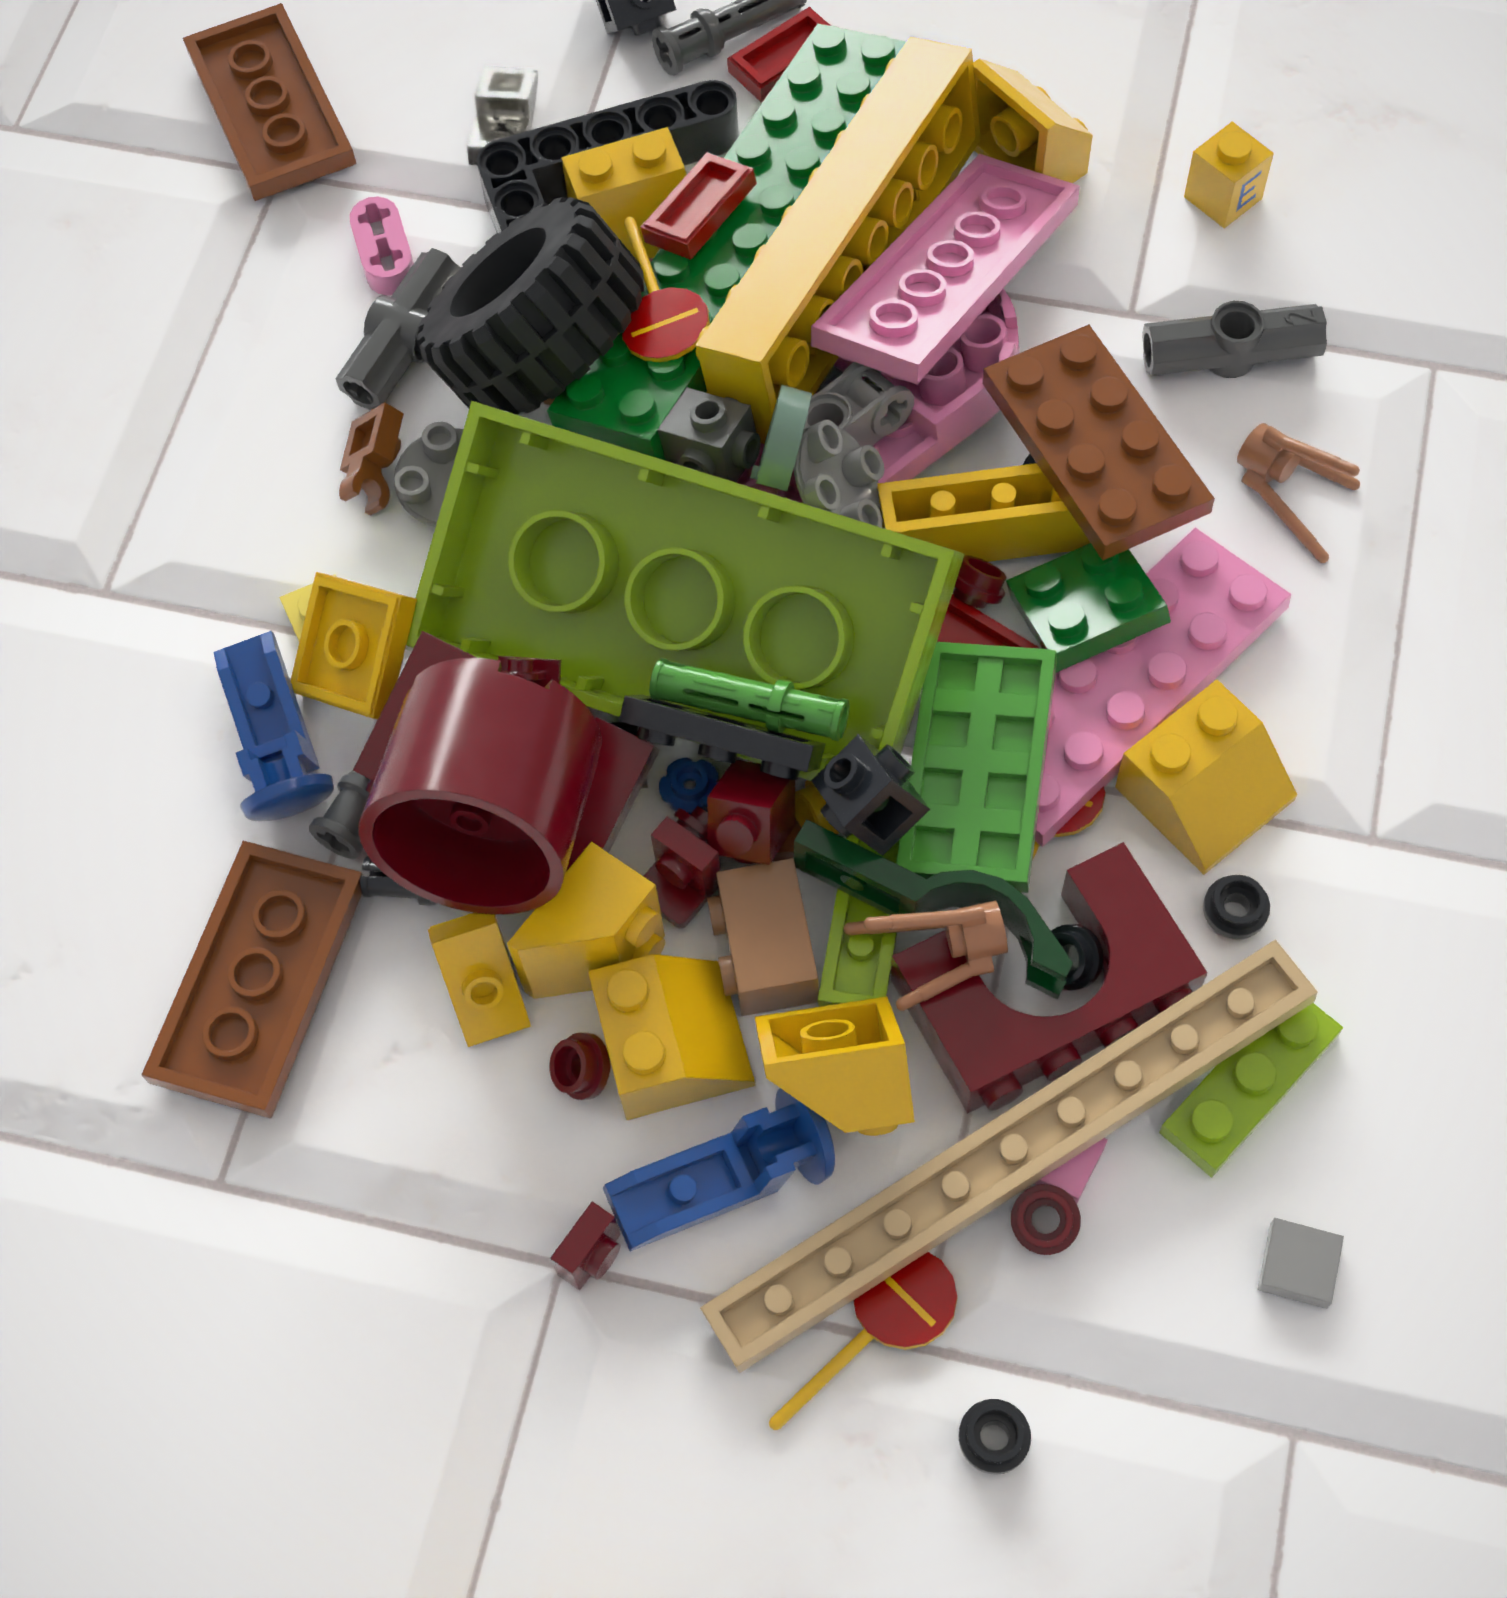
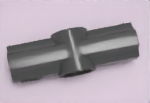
M431 248L427 253L421 252L391 297L387 295L377 297L369 308L364 322V337L335 378L339 390L350 397L356 405L372 410L374 407L383 404L412 361L418 363L424 361L420 355L417 340L421 319L427 316V308L433 298L438 297L442 292V286L462 268L447 253Z
M1233 300L1223 303L1216 308L1213 316L1145 323L1142 331L1146 373L1150 372L1152 376L1209 369L1214 374L1223 378H1237L1247 374L1256 363L1323 356L1327 346V321L1323 307H1318L1317 304L1259 310L1248 302Z

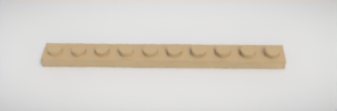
M1275 939L700 1307L702 1313L738 1372H743L1314 1003L1318 991Z

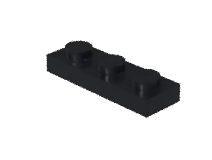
M646 695L625 696L619 717V722L638 726L636 736L639 739L666 746H674L676 737L700 743L697 754L728 763H736L738 754L762 760L761 772L791 780H798L800 771L810 772L820 769L826 745L825 743L784 732L768 731L767 728L665 700H654Z

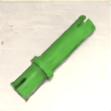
M660 658V661L656 662L649 688L650 697L654 700H666L715 713H723L766 723L767 730L776 733H782L786 728L828 737L834 741H840L843 737L850 708L848 699H836L796 690L793 682L779 679L773 685L723 672L679 664L665 658Z

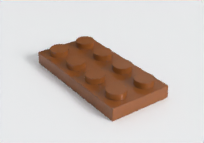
M282 3L182 38L254 201L357 164L349 140Z
M1090 324L983 369L982 384L1102 560L1212 512L1214 496Z
M243 840L141 1074L142 1077L149 1084L271 1119L362 896L360 878L363 873Z

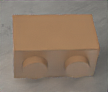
M794 858L774 861L770 865L758 864L716 872L719 895L707 897L713 935L726 934L730 955L718 957L725 996L738 995L741 1016L818 1003V974Z

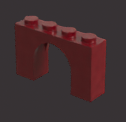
M424 631L421 632L353 768V771L370 779L365 788L366 791L369 793L371 791L406 694L412 688L416 676L426 668L443 661L477 657ZM598 717L595 719L601 731L602 746L567 870L591 842L606 852H610L660 751L655 745L639 739L637 736Z
M1124 842L1066 870L1061 897L1077 923L1088 928L1096 935L1103 950V985L1097 994L1086 1004L1069 1013L1056 1016L1025 1014L1008 1007L997 999L984 984L980 975L907 1009L967 1114L984 1105L989 1111L1006 1106L1023 1093V1085L1045 1075L1048 1081L1058 1079L1080 1065L1083 1061L1082 1055L1102 1045L1104 1048L1108 1047L1203 986L1208 973ZM943 930L893 955L891 982L899 996L902 997L931 980L966 963L967 960L965 956L952 958L946 932Z

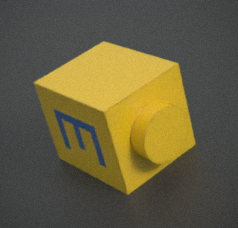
M1233 121L1193 151L1184 198L1225 229L1263 199L1274 152Z

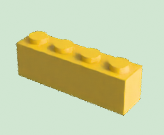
M1037 463L877 483L882 528L962 552L965 555L974 556L987 562L1070 552L1090 543Z

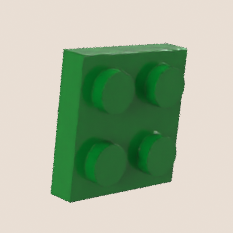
M1089 543L1006 580L1010 598L1041 649L1056 650V673L1171 622L1166 602L1129 549L1102 560L1092 544Z

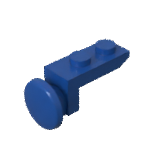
M268 631L214 651L217 672L243 750L235 752L243 777L252 782L255 793L245 798L240 804L244 816L252 821L278 820L307 811L325 801L334 791L333 778L329 774H307L320 769L275 634L272 631Z
M779 1088L775 1098L776 1111L770 1113L768 1108L765 1107L741 1117L734 1129L728 1134L632 1170L606 1183L602 1189L629 1251L631 1252L777 1193L794 1173L795 1167L812 1184L819 1185L832 1176L835 1168L834 1144L826 1120Z

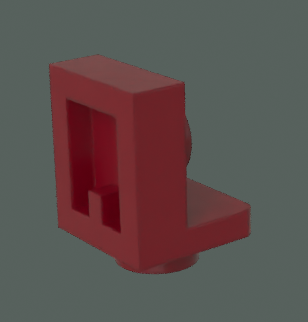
M666 816L651 834L655 863L643 877L656 885L661 916L677 928L682 929L688 925L705 905L707 897H711L718 889L716 872L721 871L719 853Z

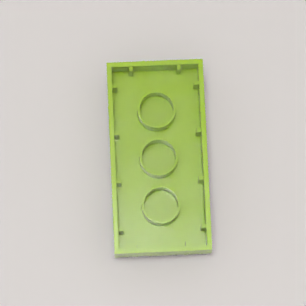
M471 401L415 597L417 602L406 646L414 648L421 632L424 631L477 658L498 660V656L561 660L560 684L578 697L585 706L620 717L625 696H650L651 675L656 662L660 661V658L773 685L779 679L793 682L796 690L836 699H848L850 705L845 732L840 741L789 728L784 730V733L826 744L820 769L810 772L800 771L799 773L800 778L811 781L858 734L879 751L888 744L901 755L965 553ZM683 705L766 728V723ZM741 754L737 755V757L761 764L762 762L760 759Z

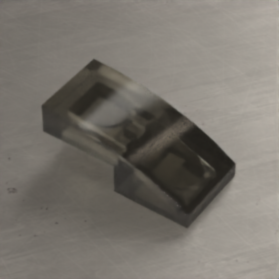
M484 67L475 94L477 116L467 144L469 165H477L476 158L479 150L486 144L497 139L531 130L538 85L537 68Z

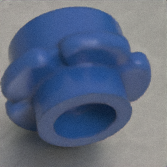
M684 757L670 763L666 769L667 775L663 776L659 781L661 799L668 803L674 812L681 808L691 814L696 806L708 812L707 797L717 784L716 780L719 778L717 769L704 759L694 762L692 759ZM687 781H693L696 783V786L693 789H686L684 784Z

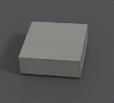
M1274 1217L1269 1227L1257 1290L1328 1309L1333 1300L1344 1236Z

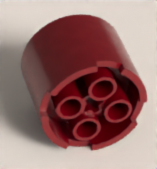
M460 658L443 661L426 668L416 676L412 688L406 694L360 818L359 837L365 852L385 875L403 888L427 900L453 909L479 914L505 915L527 912L545 905L557 895L562 886L597 768L602 746V735L596 719L578 697L553 679L544 688L524 678L501 672L500 660Z

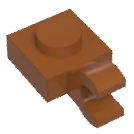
M386 402L352 421L340 466V471L347 474L339 487L340 499L346 502L359 495L362 488L368 498L365 513L370 516L384 509L389 503L390 490L382 475V468H387L393 463L401 448V439L398 436L404 413Z

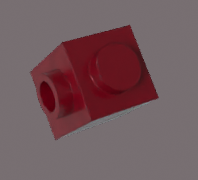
M736 759V763L730 764L707 797L708 845L718 851L719 855L731 857L740 863L770 865L795 826L796 780L761 772V764Z

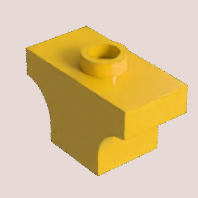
M470 913L430 926L428 933L431 945L467 1046L471 1047L531 1027L496 915Z

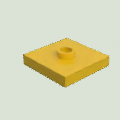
M316 572L290 680L294 693L378 720L399 678L417 599L337 576Z

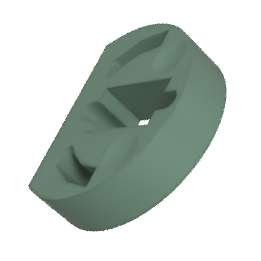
M781 385L759 466L753 465L750 478L756 479V483L784 491L788 490L812 393Z

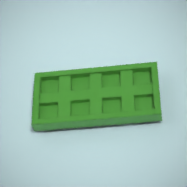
M949 642L936 643L922 688L911 767L915 773L909 778V782L929 807L930 811L899 840L896 864L926 879L940 872L975 870L1002 878L1021 893L1029 892L1057 666L1056 650Z

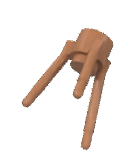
M1261 423L1252 430L1239 450L1237 463L1247 469L1241 482L1258 492L1305 548L1320 563H1326L1329 560V554L1268 482L1276 480L1279 483L1285 482L1295 471L1296 467L1300 465L1351 490H1357L1360 488V481L1354 477L1359 474L1360 469L1357 465L1288 437L1274 427Z
M996 900L949 911L868 917L865 921L849 922L844 925V932L847 935H871L945 928L952 958L965 956L966 963L900 997L896 1001V1007L900 1011H905L922 1001H926L973 976L994 972L992 956L1008 953L1005 927Z

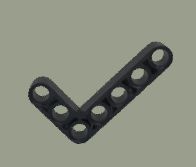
M702 81L497 139L486 144L479 150L476 159L485 204L496 233H501L509 227V223L521 215H528L533 208L543 203L549 205L554 199L561 197L568 199L561 157L668 127L684 166L698 162L706 152L716 156L727 153L739 137L736 92L729 84L723 81Z

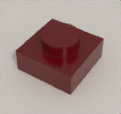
M592 1201L550 1257L557 1275L579 1291L590 1276L596 1280L600 1279L611 1267L620 1251L621 1244L616 1241L621 1234L615 1216Z

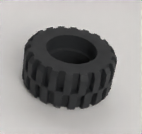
M564 197L554 199L549 205L543 203L533 208L528 215H521L516 218L501 233L493 235L485 242L486 245L476 254H472L462 264L463 267L447 280L442 286V292L438 297L433 298L428 306L427 316L421 319L418 327L419 334L417 335L420 355L468 408H470L471 401L519 415L521 412L528 414L540 408L542 402L549 398L553 400L565 391L566 386L576 378L579 380L591 370L590 366L600 356L604 357L613 347L615 338L619 333H624L631 323L632 312L638 310L642 301L641 293L644 292V277L641 264L588 202L571 197L568 199Z

